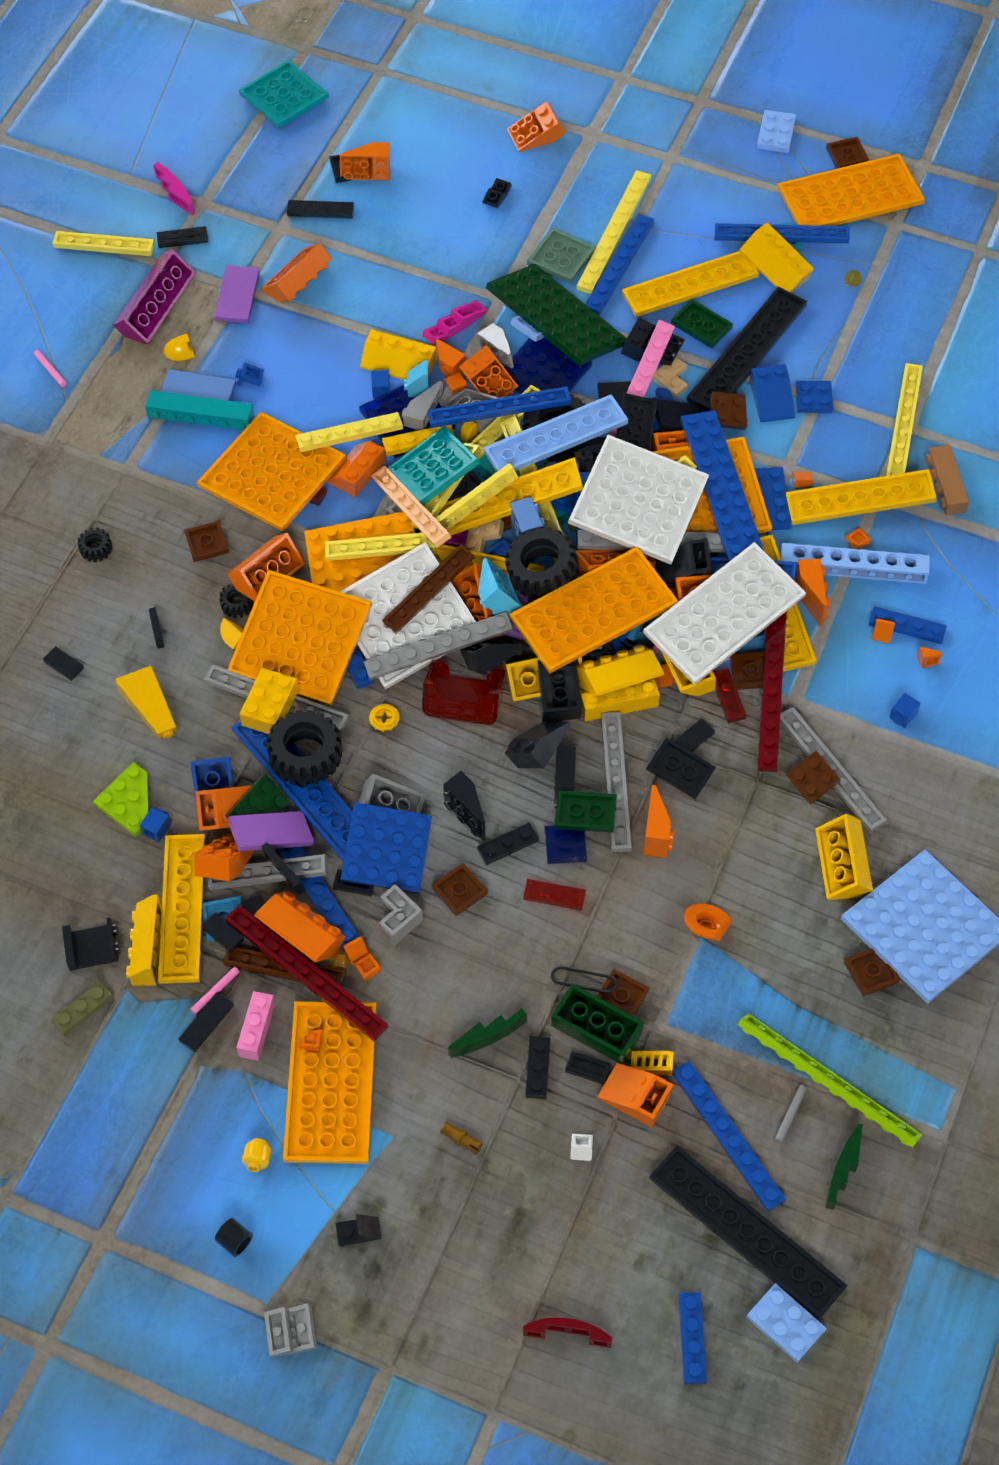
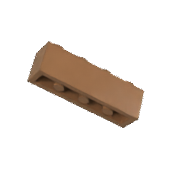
M951 446L930 447L928 455L925 456V462L930 468L931 478L935 483V493L940 498V508L943 509L945 515L966 513L969 500Z

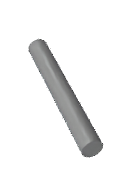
M799 1085L774 1138L775 1141L783 1142L807 1091L806 1086Z

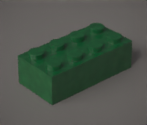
M573 983L551 1016L552 1027L623 1065L644 1030V1022Z

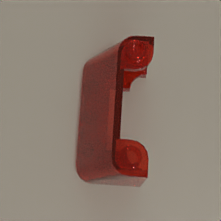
M432 660L423 683L422 711L430 717L492 725L498 717L506 679V670L494 669L487 674L486 680L451 676L449 666L445 662Z

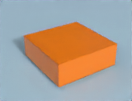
M460 372L444 378V382L452 394L468 388V384Z
M861 528L856 529L845 537V540L853 549L860 550L871 543V539Z
M371 953L353 963L364 981L382 971Z

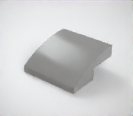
M309 1303L288 1309L282 1307L264 1312L270 1357L317 1349L312 1306Z

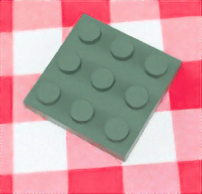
M551 228L528 258L527 265H537L545 273L571 284L593 255L596 246Z

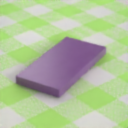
M226 265L214 316L215 321L249 323L260 273L259 268Z
M302 811L229 816L228 818L238 851L262 850L261 846L266 842L272 849L312 846L314 843Z

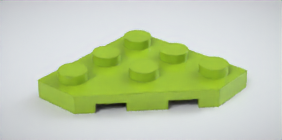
M133 762L93 800V804L135 837L141 833L140 824L149 812L148 773Z

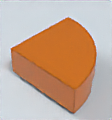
M323 1029L314 1030L305 1036L299 1044V1049L320 1052Z

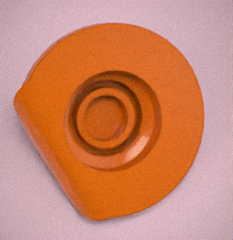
M693 904L684 913V922L693 933L717 942L724 937L731 925V918L723 910L713 905Z

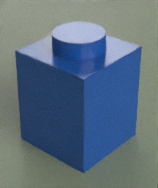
M389 370L371 371L373 398L390 397Z
M904 693L893 706L889 718L895 724L906 728L918 713L921 703Z
M152 807L140 824L142 835L160 842L171 826L169 814L162 809L157 810Z

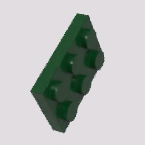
M693 299L671 319L673 326L711 349L733 327V323Z
M264 773L225 816L229 818V816L281 813L291 800Z
M559 790L554 823L555 829L614 833L617 794Z

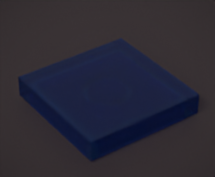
M554 825L544 827L547 864L587 862L584 831L555 829Z

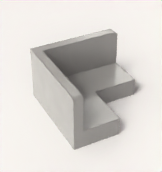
M395 884L380 896V900L392 912L379 922V926L390 936L391 943L395 945L423 921L422 909Z

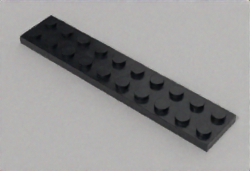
M777 287L689 393L687 401L699 405L701 409L708 412L711 411L710 394L712 392L735 394L751 375V368H756L804 310L807 306V301Z
M677 1145L649 1176L652 1182L772 1282L776 1283L819 1321L847 1288V1284Z

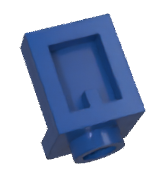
M244 363L241 369H237L235 378H237L236 385L240 386L245 381L260 386L264 369Z

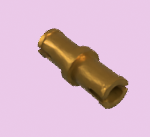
M449 1122L443 1124L442 1127L445 1129L440 1130L441 1134L455 1141L457 1146H463L473 1152V1154H478L480 1151L478 1147L482 1148V1142L477 1141L469 1136L467 1131H461Z

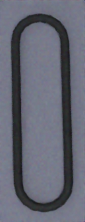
M564 966L556 967L551 972V980L559 985L571 986L570 983L560 982L554 979V973L557 970L563 969L584 974L611 978L615 981V987L612 990H602L576 985L582 989L601 993H612L618 988V980L611 975L574 969Z

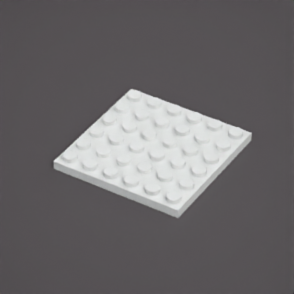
M607 435L568 524L631 549L638 547L643 554L672 564L709 474Z
M426 542L340 591L372 602V607L357 642L367 660L476 622L451 582L397 634L382 622L401 601L440 565ZM442 656L379 677L378 679L386 690Z

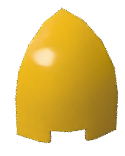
M187 334L171 339L164 347V355L173 361H183L195 357Z
M471 421L465 422L460 430V442L462 444L471 443L477 437V423Z
M223 618L220 627L221 637L232 649H236L244 629L236 623Z

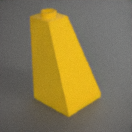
M152 666L115 679L119 694L159 739L162 737L164 739L170 738L177 732L176 725Z

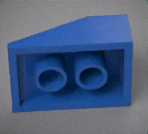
M786 364L751 368L750 385L760 422L795 418L790 378Z
M231 757L190 762L194 793L195 791L234 787Z

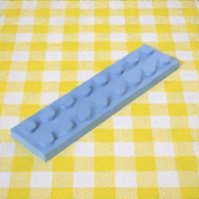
M608 395L484 447V453L496 472L508 463L517 471L628 424V418L613 396Z

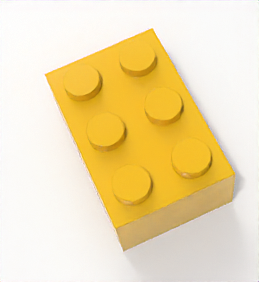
M261 668L239 713L241 725L269 734L271 727L274 724L277 725L276 721L281 717L284 719L285 715L289 713L299 692L297 678Z

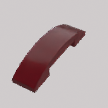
M545 1318L523 1326V1336L545 1339L546 1330L590 1336L589 1345L611 1348L612 1337L592 1324L576 1319Z

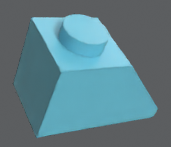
M428 360L421 362L407 372V380H404V390H408V397H417L429 388Z

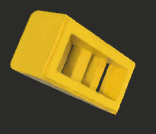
M632 1051L630 1067L655 1075L672 1076L674 1052ZM637 1058H641V1066H637ZM646 1058L650 1059L649 1066H645ZM654 1059H658V1066H654ZM662 1060H667L666 1066H662Z

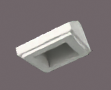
M572 1134L570 1156L572 1160H592L593 1135Z

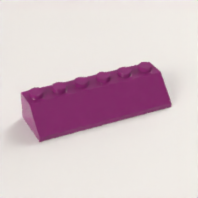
M173 249L163 253L118 316L113 326L124 337L148 344L196 272Z

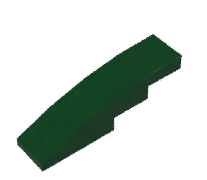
M521 1008L508 1020H505L500 1015L486 1027L480 1022L448 1047V1055L453 1058L468 1054L499 1041L527 1022V1013Z
M863 1124L857 1125L838 1159L829 1185L825 1206L827 1209L834 1210L838 1190L845 1191L849 1171L856 1172L859 1163Z

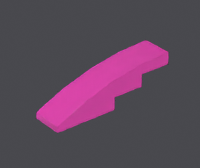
M159 162L153 165L155 177L161 180L162 189L168 192L169 200L193 216L195 214L193 203L186 189L167 168Z
M477 300L454 308L449 316L437 320L436 326L423 330L422 336L432 345H436L437 339L444 341L461 332L487 313V309Z

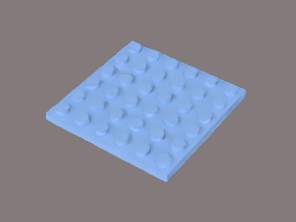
M923 850L846 911L840 918L886 964H889L897 972L898 976L927 1004L999 945V918L927 850Z

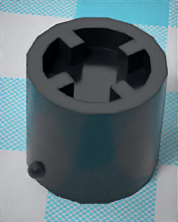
M234 1218L227 1220L215 1235V1241L234 1257L240 1255L253 1238V1234Z

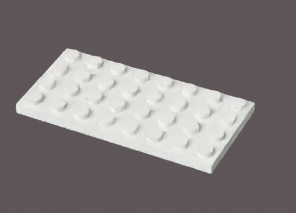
M754 542L647 626L643 633L695 685L805 597L806 592Z

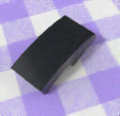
M496 178L492 188L488 189L482 201L483 204L498 208L508 195L512 184Z

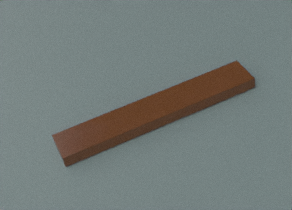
M462 544L459 545L382 622L397 634L475 559V555Z
M241 947L235 948L231 953L226 952L223 961L224 966L236 967L245 971L299 982L263 952ZM312 963L342 987L346 970Z

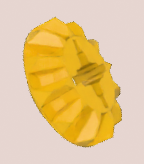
M389 704L378 705L369 714L370 725L375 730L378 729L382 732L385 730L391 731L392 728L397 727L400 720L398 710ZM384 713H386L387 716L385 723L382 722Z

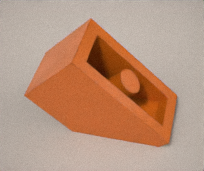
M439 339L436 340L439 370L446 376L460 372L459 366L466 361L465 354Z

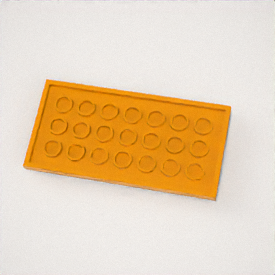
M900 154L777 184V189L797 225L838 226L922 205L925 202L924 196Z
M635 547L510 613V619L550 674L669 610L678 603V600L640 549Z
M294 1001L283 1163L369 1164L375 1042L325 1002ZM361 1002L373 1013L377 1014V1003ZM323 1029L320 1052L299 1049V1044L305 1036L314 1030Z

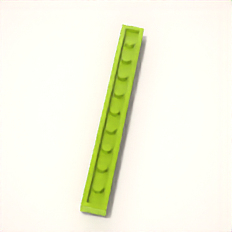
M749 1013L741 1018L738 1025L746 1034L753 1035L763 1046L770 1047L776 1051L780 1058L787 1059L793 1063L797 1070L804 1071L811 1076L813 1081L827 1087L830 1093L844 1099L850 1107L860 1110L867 1119L881 1125L884 1131L897 1136L901 1143L913 1148L922 1137L921 1133Z

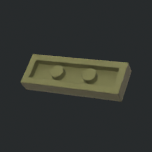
M99 981L50 1020L65 1037L113 999V996Z

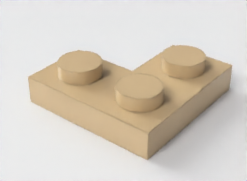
M676 357L671 366L663 365L657 369L652 380L662 388L668 389L672 396L677 398L688 389V384L679 378L687 370L688 365Z
M502 519L469 529L465 547L468 550L484 553L487 540L502 538L504 528Z

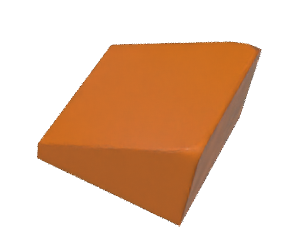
M811 472L792 473L794 488H812L813 477Z
M876 619L872 640L890 643L895 623Z
M919 647L917 659L921 668L939 665L942 653L933 649Z
M667 664L661 666L664 675L654 678L657 688L673 685V676Z
M360 936L344 945L345 956L351 965L369 954L363 938Z

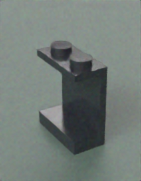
M110 917L106 918L107 925L72 931L70 925L62 926L66 963L70 971L118 962L117 954L121 953L119 942L115 941L118 929L117 924H113Z

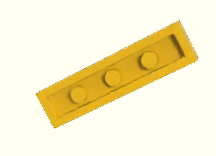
M443 426L382 438L386 456L411 451ZM445 426L454 435L452 426Z

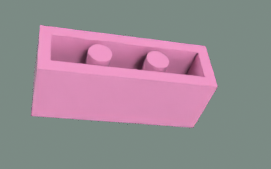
M253 991L236 1047L239 1057L256 1061L260 1060L276 1005L273 995Z

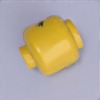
M255 1138L246 1143L242 1155V1163L249 1171L259 1172V1170L268 1167L272 1154V1149L268 1142Z

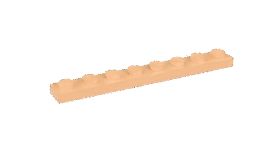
M385 465L371 475L373 481L436 548L451 538L448 531Z

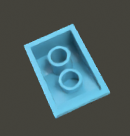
M485 557L482 562L478 594L481 599L480 603L485 609H491L494 615L507 612L510 620V613L523 606L509 576Z

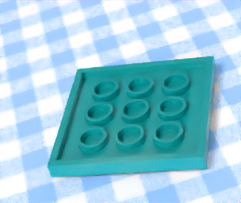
M290 60L239 89L240 95L278 129L329 98L328 93Z
M443 426L390 465L388 469L422 505H425L466 473L473 470L480 462Z

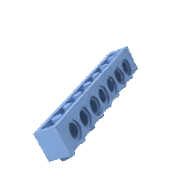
M782 543L780 557L782 561L798 563V560L821 559V566L825 567L826 576L926 584L929 576L930 555L835 548L830 546L823 547L810 544Z

